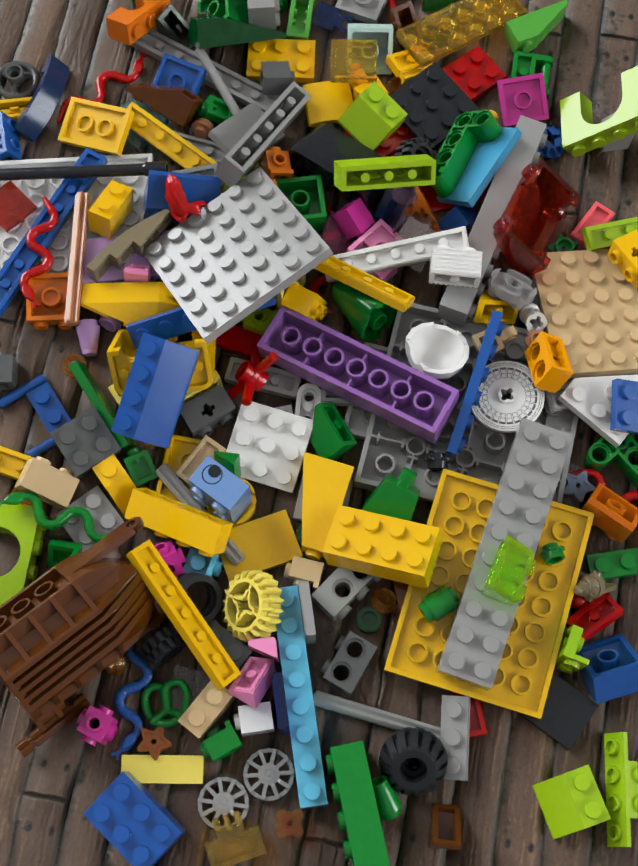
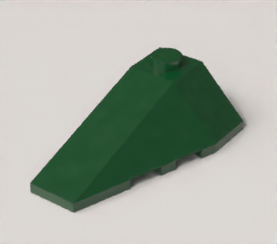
M209 11L198 12V17L190 18L187 37L188 43L199 49L287 38L286 33L280 30L211 15Z

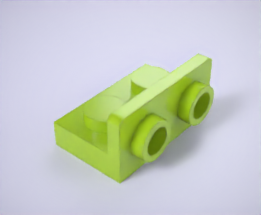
M572 625L564 631L556 660L558 670L572 674V672H577L589 665V659L575 654L581 651L584 644V638L581 637L583 628Z

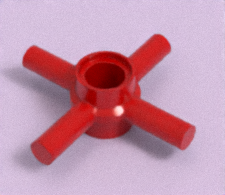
M258 348L252 349L250 361H244L235 374V379L238 382L227 391L231 400L243 391L241 403L245 406L251 405L253 392H259L267 382L268 373L265 371L278 360V355L275 352H270L260 362L261 356Z

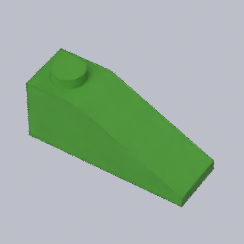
M567 0L506 21L503 36L512 52L529 53L535 49L564 18L568 5Z

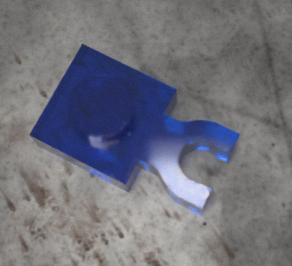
M319 1L311 23L332 32L336 26L341 32L347 34V29L343 28V22L346 20L353 22L354 17L349 15L340 16L341 10L339 8Z

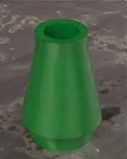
M377 776L372 779L381 819L391 820L399 816L402 802L388 783L386 776Z

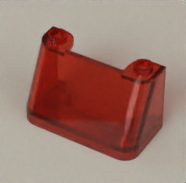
M543 160L533 165L528 164L521 172L522 178L501 218L493 225V236L510 269L518 271L527 277L547 269L551 259L547 256L544 248L557 222L566 218L565 210L570 205L578 206L582 198Z

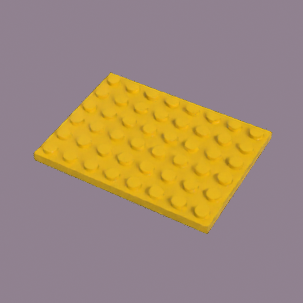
M443 468L426 524L440 528L443 543L428 589L408 585L384 671L541 719L595 513L552 501L492 688L487 691L436 672L457 609L436 622L434 620L429 623L417 606L422 602V598L442 585L446 588L452 587L460 601L498 488V484ZM556 542L558 546H564L565 559L559 563L546 565L539 556V553L543 550L542 547L548 543Z

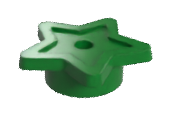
M560 234L556 243L548 245V249L552 252L563 251L561 248L564 247L566 249L564 251H573L578 242L572 241L570 238Z

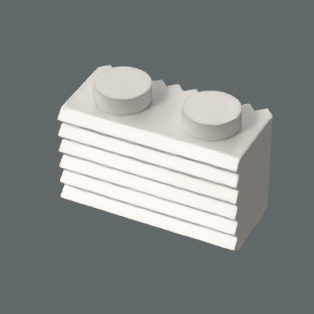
M448 245L432 247L429 283L478 288L481 279L483 251H476L472 247L453 249Z

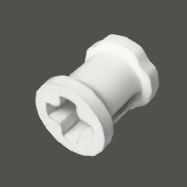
M536 304L524 305L520 309L519 318L526 325L528 331L533 329L537 331L544 330L547 320Z

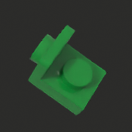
M209 95L205 102L201 103L197 111L199 118H206L219 124L233 116L225 101L213 95Z
M137 445L125 451L126 455L122 459L136 487L158 477L155 466L145 447L140 449V446Z

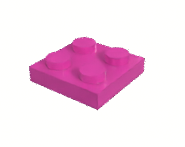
M543 73L497 80L503 127L516 126L520 115L540 122L549 120Z

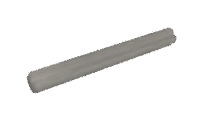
M163 464L156 470L158 477L180 502L207 512L204 507L193 500V494L167 464ZM228 538L223 554L236 566L244 560V554Z
M315 691L314 706L396 731L403 730L405 727L424 728L426 731L432 732L440 740V727L321 691Z

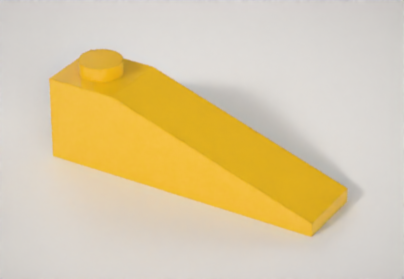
M164 282L83 283L80 306L106 318L113 317L122 321L124 326L181 307ZM177 336L167 340L176 342Z

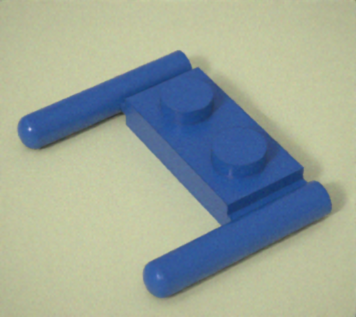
M43 374L0 397V408H3L22 396L27 395L49 433L71 421ZM51 437L30 449L27 455L37 458V456L44 454L57 445Z

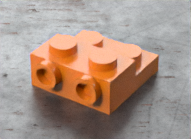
M68 272L44 273L28 280V285L34 290L35 301L41 304L33 309V303L26 299V321L30 326H34L35 330H48V326L58 325V328L63 330L73 328V326L64 323Z

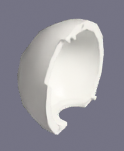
M434 322L421 323L412 328L405 340L406 354L411 367L437 380L450 378L459 373L469 358L470 348L461 332L444 325L434 324Z

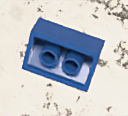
M149 170L144 191L143 219L164 209L170 211L169 204L165 198V181L169 174L176 176L180 181L188 203L203 200L208 204L220 195L222 180L214 176ZM171 216V222L179 225L180 223Z

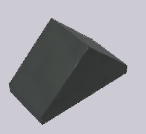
M171 3L168 4L156 19L158 33L191 49L193 45L188 43L187 38L189 24Z

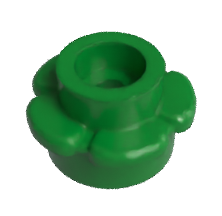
M556 542L544 545L542 547L543 550L539 553V556L546 565L556 564L565 559L563 552L565 547L558 546Z

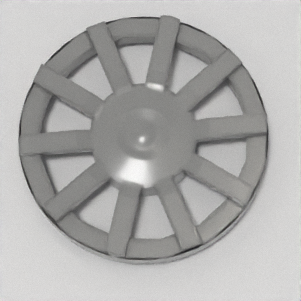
M264 748L256 751L248 758L244 766L243 779L245 786L255 798L262 801H275L282 798L289 792L294 782V767L291 760L278 749ZM263 753H272L270 763H266ZM276 754L284 758L277 765H274ZM257 756H260L262 766L253 762ZM287 762L289 770L279 771V768ZM251 765L256 768L258 773L248 774L249 766ZM281 775H290L288 784L279 779ZM258 777L259 780L250 786L248 778ZM277 782L285 787L279 794L275 786ZM262 783L264 786L262 794L259 795L254 789ZM268 786L272 787L274 796H266Z
M231 777L214 778L205 784L200 791L197 803L199 815L204 823L213 829L221 831L233 829L241 824L247 816L249 810L248 793L239 781ZM222 781L231 782L227 792L223 791ZM217 782L219 787L218 794L210 787ZM234 785H236L241 791L232 796L230 793ZM206 790L212 794L213 800L203 798ZM244 795L245 804L235 803L234 800ZM202 803L212 804L213 807L203 812ZM234 807L244 808L240 817L233 811ZM215 811L216 814L211 823L206 818V815ZM229 813L237 820L230 825L227 817ZM220 815H223L225 826L216 825Z

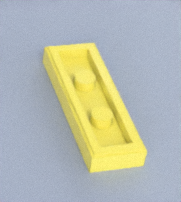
M122 755L121 773L129 771L141 784H203L204 756L159 755L158 760L155 761L151 755Z

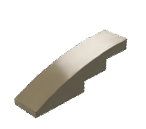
M164 209L142 220L108 244L86 266L89 277L98 283L112 265L120 270L134 253L143 258L145 248L157 241L171 225L170 211Z

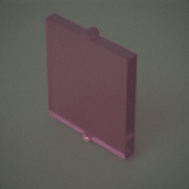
M328 210L327 221L324 224L321 238L330 247L333 255L346 253L347 248L358 238L355 236L347 239L333 217L336 212Z

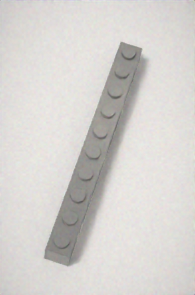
M520 115L515 128H519L522 135L496 172L468 237L470 247L476 249V251H483L478 288L447 285L439 304L438 317L465 326L468 318L473 319L478 306L474 304L476 298L480 299L486 285L482 283L485 278L489 279L494 265L491 264L492 259L497 260L502 249V246L499 245L500 240H506L510 229L507 226L508 221H514L518 210L515 204L516 202L521 203L526 191L523 185L524 183L529 184L533 174L530 168L532 165H537L541 155L538 149L539 147L544 148L548 138V134H545L546 123Z

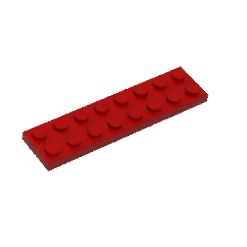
M479 45L443 68L446 74L473 102L496 88L497 80L507 78V75ZM401 125L375 152L383 157H391L398 152L396 149L398 146H401L400 143L414 137ZM347 131L344 132V134L353 138Z

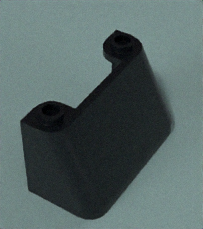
M331 123L320 124L295 143L289 151L291 169H293L294 175L299 177L303 171L306 176H309L311 173L321 175L322 180L336 187L334 185V160L383 157L339 131ZM386 188L344 191V193L347 194V201L349 202L361 198L367 209L371 212L383 196Z

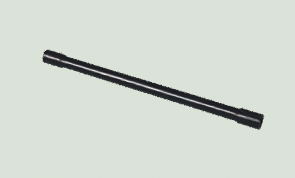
M167 161L139 164L0 169V181L119 176L148 177L149 170L169 172V166Z

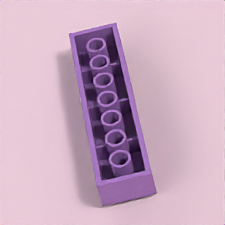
M283 305L257 344L261 358L264 359L270 352H275L278 355V360L274 363L275 365L436 444L459 404L458 389Z

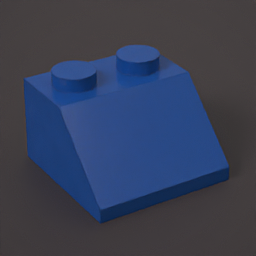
M622 633L583 644L581 651L575 653L590 660L589 665L579 671L587 691L596 704L638 692V654Z

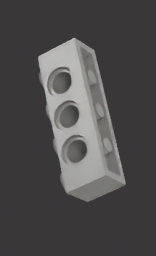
M338 567L311 594V601L333 622L338 617L342 620L352 609L349 605L356 598L359 601L362 600L370 591L368 586L374 580L378 583L382 578L367 575V577L359 579L354 576V571ZM340 586H344L349 590L350 594L346 597H339L335 590Z

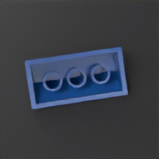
M143 332L111 431L134 440L169 448L200 351Z

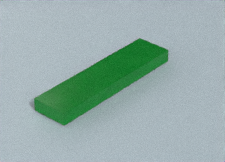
M75 360L69 364V369L93 407L96 408L120 448L128 450L134 447L136 444L133 439L111 431L116 412L85 363Z

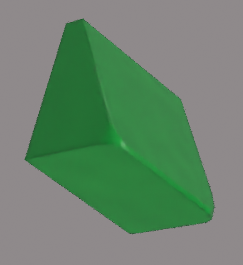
M215 451L214 460L240 478V455L238 453Z

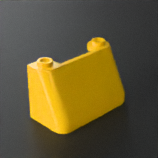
M127 329L117 331L106 352L114 388L121 396L123 395L137 352ZM198 330L192 331L193 341L175 342L200 351L187 391L207 389L214 380L216 339L207 344Z

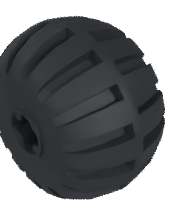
M405 727L403 730H397L392 733L383 744L379 756L381 774L386 776L392 789L407 796H410V794L422 796L425 792L430 793L443 780L448 764L447 753L441 741L432 732L420 727ZM408 758H418V761L414 759L412 763L408 762Z

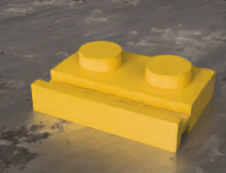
M424 46L389 54L385 60V63L396 78L399 77L402 80V85H405L435 62Z

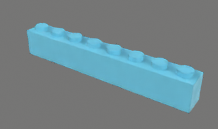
M298 585L280 587L283 590L280 598L285 600L281 603V609L285 612L280 613L279 618L282 622L277 623L276 627L300 810L327 806L328 801Z

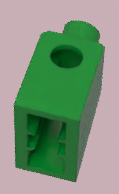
M404 467L398 478L387 474L365 501L362 510L411 521L420 490L412 485L417 477V473Z

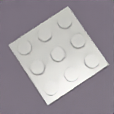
M252 402L249 406L241 403L226 452L238 453L240 455L241 478L293 493L303 464V456L307 451L312 435L313 420L256 402Z

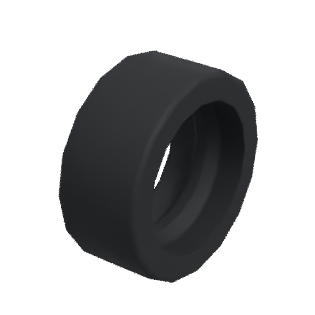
M195 572L179 577L177 580L185 592L193 583H202L206 587L208 599L200 614L207 623L215 618L221 609L223 600L222 590L218 582L208 575Z

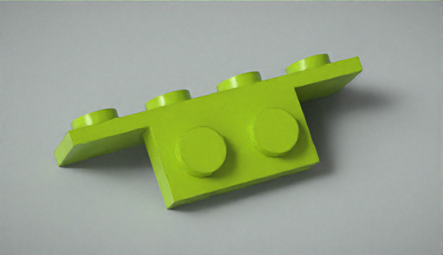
M627 732L605 733L606 808L611 818L607 820V847H631L630 819H638V761L628 760Z

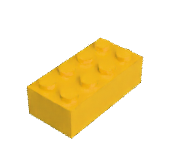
M339 505L322 553L328 565L428 589L443 539L438 527Z

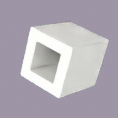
M270 701L259 703L257 708L249 705L238 706V714H234L236 731L241 730L243 737L275 732Z

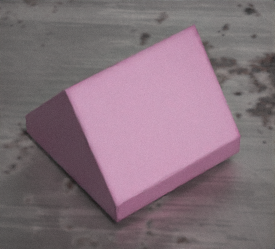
M135 263L127 264L123 271L124 282H150L152 267Z

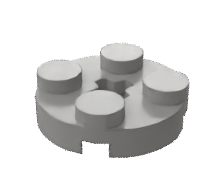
M501 268L492 271L487 283L489 286L487 292L490 296L500 298L508 302L512 308L518 310L522 309L524 305H529L533 302L537 294V288L533 289L531 287L532 281L527 276L512 269H508L506 273L500 272Z

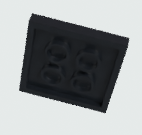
M436 62L432 63L390 95L408 114L402 126L414 138H428L429 143L434 144L432 150L445 141L454 121L459 115L464 112L480 110Z

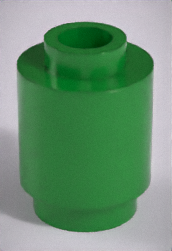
M442 585L422 598V602L417 606L429 623L434 620L437 622L458 608L456 602L459 601V598L452 587L446 588Z

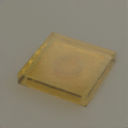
M331 39V83L377 82V40Z

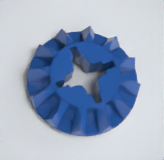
M555 124L547 126L545 134H548L551 139H555L552 145L550 141H546L544 148L539 147L538 152L543 157L556 158L566 151L562 148L561 129L556 128Z

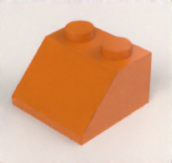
M601 483L598 484L582 507V510L595 513L592 526L596 525L602 529L604 534L614 541L618 540L623 543L638 524V508Z

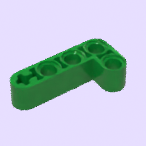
M490 110L464 112L454 121L435 158L436 183L435 185H430L440 198H445L453 193L478 143L490 142L500 136L502 127Z
M629 434L620 444L621 446L616 448L603 437L590 447L583 460L587 469L601 471L613 462L638 489V465H632L628 460V457H632L638 462V443ZM592 454L600 455L602 461H596Z

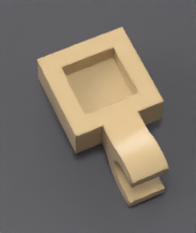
M514 325L502 330L500 337L495 336L493 344L497 345L495 354L504 351L505 346L503 343L514 340L515 336L518 335ZM486 330L471 337L477 352H479Z

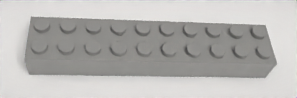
M522 418L519 423L436 672L487 691L492 688L573 438L572 434Z

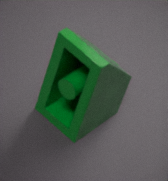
M333 402L318 403L315 406L311 443L318 456L333 461L338 460L358 443Z

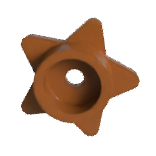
M158 727L153 731L145 728L141 729L143 740L137 747L138 752H146L156 761L164 749L172 747V743L164 737V728ZM156 740V744H152L151 741Z

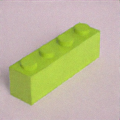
M427 154L334 160V185L342 192L435 185L436 160Z

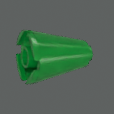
M340 281L332 288V299L358 336L365 342H373L382 336L380 332L385 327L389 329L392 326L397 315V309Z

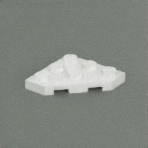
M638 375L574 378L557 399L615 448L618 447L629 433L610 430L612 380L618 378L638 382Z

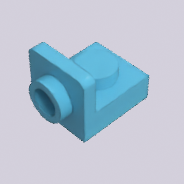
M190 548L183 567L184 574L195 572L208 575L214 579V576L219 577L223 562H220L219 554L207 557L199 554L197 549Z

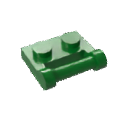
M514 51L511 78L535 74V66H540L541 73L544 75L546 97L548 100L550 96L548 89L550 69L553 67L554 59L548 55Z

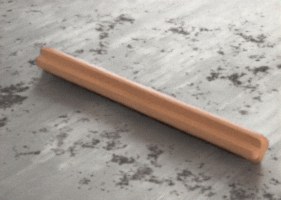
M82 191L75 195L64 323L70 326H76L79 323L90 198L88 193Z

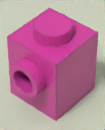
M361 198L346 204L332 215L347 240L355 236L357 238L361 237L375 223L374 218Z

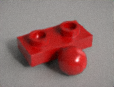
M574 593L570 607L580 610L567 619L566 626L569 628L572 625L583 628L581 637L586 642L624 615V609L608 593L603 594L590 603L584 597Z

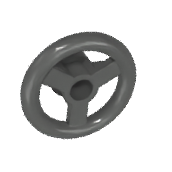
M12 61L3 65L0 68V95L6 99L31 96L36 91L40 81L36 68L24 61ZM2 77L11 83V93L2 87ZM33 78L31 86L26 91L19 93L20 86L25 81Z

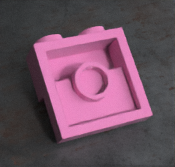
M380 219L347 248V252L404 239L386 222ZM398 268L370 273V275L388 282L397 273Z

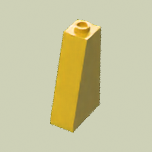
M307 452L303 456L301 546L302 552L305 553L306 557L320 560V558L325 559L322 550L339 505H344L353 477L354 467Z

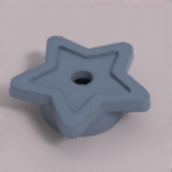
M583 471L577 476L570 473L567 474L566 480L568 484L564 489V494L571 495L579 503H582L585 494L594 491L595 486L588 482L587 471ZM576 484H580L581 487L577 488Z

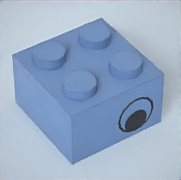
M210 456L205 458L188 479L191 487L190 491L194 495L193 500L202 507L209 506L214 510L213 514L216 517L228 520L233 524L252 502L250 486Z

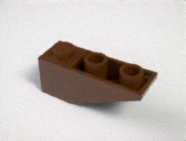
M134 84L126 87V91L131 93L135 100L150 105L152 111L157 114H164L170 118L172 124L179 127L187 126L193 122L203 101L202 98L184 87Z

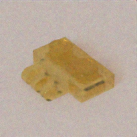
M239 810L233 812L235 824H231L228 814L223 816L226 826L224 828H221L218 818L212 819L217 838L204 842L211 866H231L266 854L258 824L244 828Z

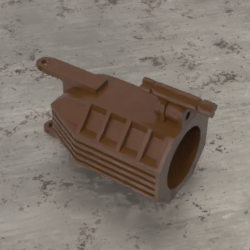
M141 517L129 519L85 552L68 557L56 564L0 606V680L37 726L34 731L28 734L29 738H23L15 745L24 758L34 751L36 745L38 747L76 718L79 711L82 712L91 705L83 693L72 700V704L68 703L66 705L63 702L65 699L118 659L136 641L167 618L159 603L154 605L155 598L135 567L123 558L117 548L135 535L138 530H141L140 528L144 526Z

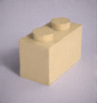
M37 456V458L33 457L27 460L14 488L24 493H33L41 501L61 510L68 507L80 480L73 477L74 473L65 468L57 469L51 466L49 460Z
M210 681L179 718L178 722L197 739L202 741L236 698L229 694L228 689L225 687L218 691L212 681Z

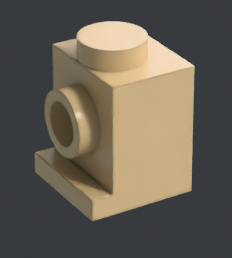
M293 556L292 563L287 562L283 577L289 578V581L293 582V586L298 585L299 582L309 581V586L313 587L314 592L320 586L324 563Z

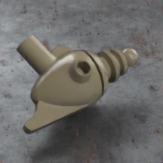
M594 570L590 574L580 571L574 593L584 597L586 601L592 602L603 594L616 590L617 584L605 582L601 572L598 570Z

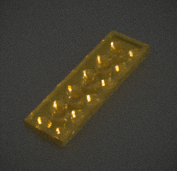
M459 0L397 30L395 38L420 67L423 68L504 28L506 21L527 14L528 10L519 0Z

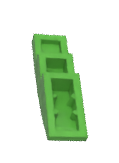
M291 0L286 37L309 39L316 0Z

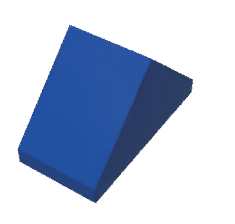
M455 206L438 225L441 231L466 226L467 236H469L478 214L473 207Z

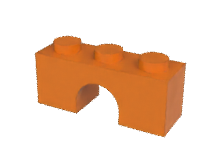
M135 0V10L118 8L106 17L109 38L130 46L156 27L157 17L171 3L170 0Z

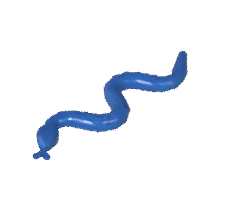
M134 644L126 651V657L131 663L142 670V677L137 681L123 685L116 692L114 699L117 712L134 725V730L124 737L119 750L111 753L112 756L116 755V760H119L121 752L130 750L136 744L143 728L140 716L126 706L125 698L127 695L148 686L153 677L152 670H150L140 655L134 651Z

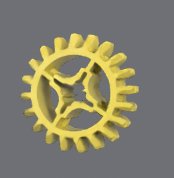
M246 570L240 574H235L234 580L229 581L230 588L224 590L226 599L222 600L225 603V608L222 612L226 615L223 622L228 624L227 630L232 632L233 637L244 642L271 637V633L277 631L276 624L282 622L279 618L280 613L285 612L281 609V603L285 600L280 598L283 590L278 588V581L274 580L272 575L262 572V570Z

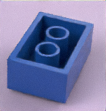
M123 771L83 813L132 866H154L187 831L129 771Z

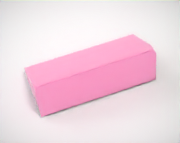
M274 637L248 641V646L254 652L280 662L278 642Z
M250 656L240 670L241 675L233 681L228 692L249 706L257 708L276 677L274 659Z

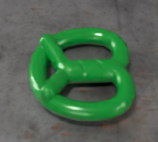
M172 678L164 684L160 682L151 683L145 687L141 696V707L144 716L151 725L161 728H168L179 724V718L191 705L189 686L180 678ZM174 686H178L183 695V704L180 711L172 708L170 689ZM153 691H159L162 709L154 715L150 709L149 697ZM167 715L173 716L170 719H162Z

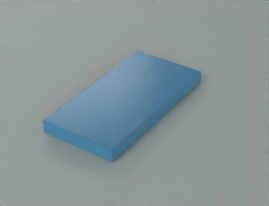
M502 127V132L498 138L490 142L478 143L455 190L445 198H440L437 195L436 199L439 203L472 208L521 137L522 132L519 128Z

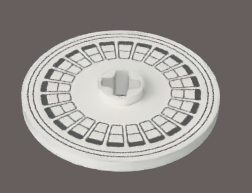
M497 361L485 366L489 368V373L485 383L480 382L478 391L482 392L477 406L473 405L471 409L475 418L485 427L501 433L516 432L522 418L535 422L542 412L545 392L534 386L530 369L514 361ZM508 392L511 393L510 399L502 400V393L505 395Z

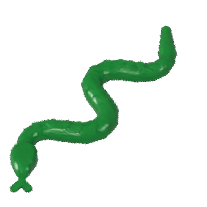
M15 492L8 495L3 501H0V506L2 504L19 505L24 500L30 501L33 506L35 521L44 529L54 530L61 528L72 517L79 516L83 520L88 538L94 542L100 541L109 534L98 535L95 532L94 520L90 512L81 506H72L63 511L55 520H48L44 514L42 501L33 493Z

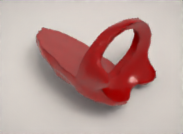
M168 175L165 181V198L169 204L172 218L182 223L189 214L199 216L201 208L207 206V203L203 200L188 203L180 181L176 176Z

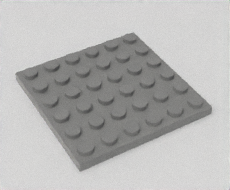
M259 167L236 185L230 187L209 202L207 206L201 208L199 216L191 215L157 241L150 244V246L145 248L144 255L202 338L209 344L332 256L333 252L270 177Z

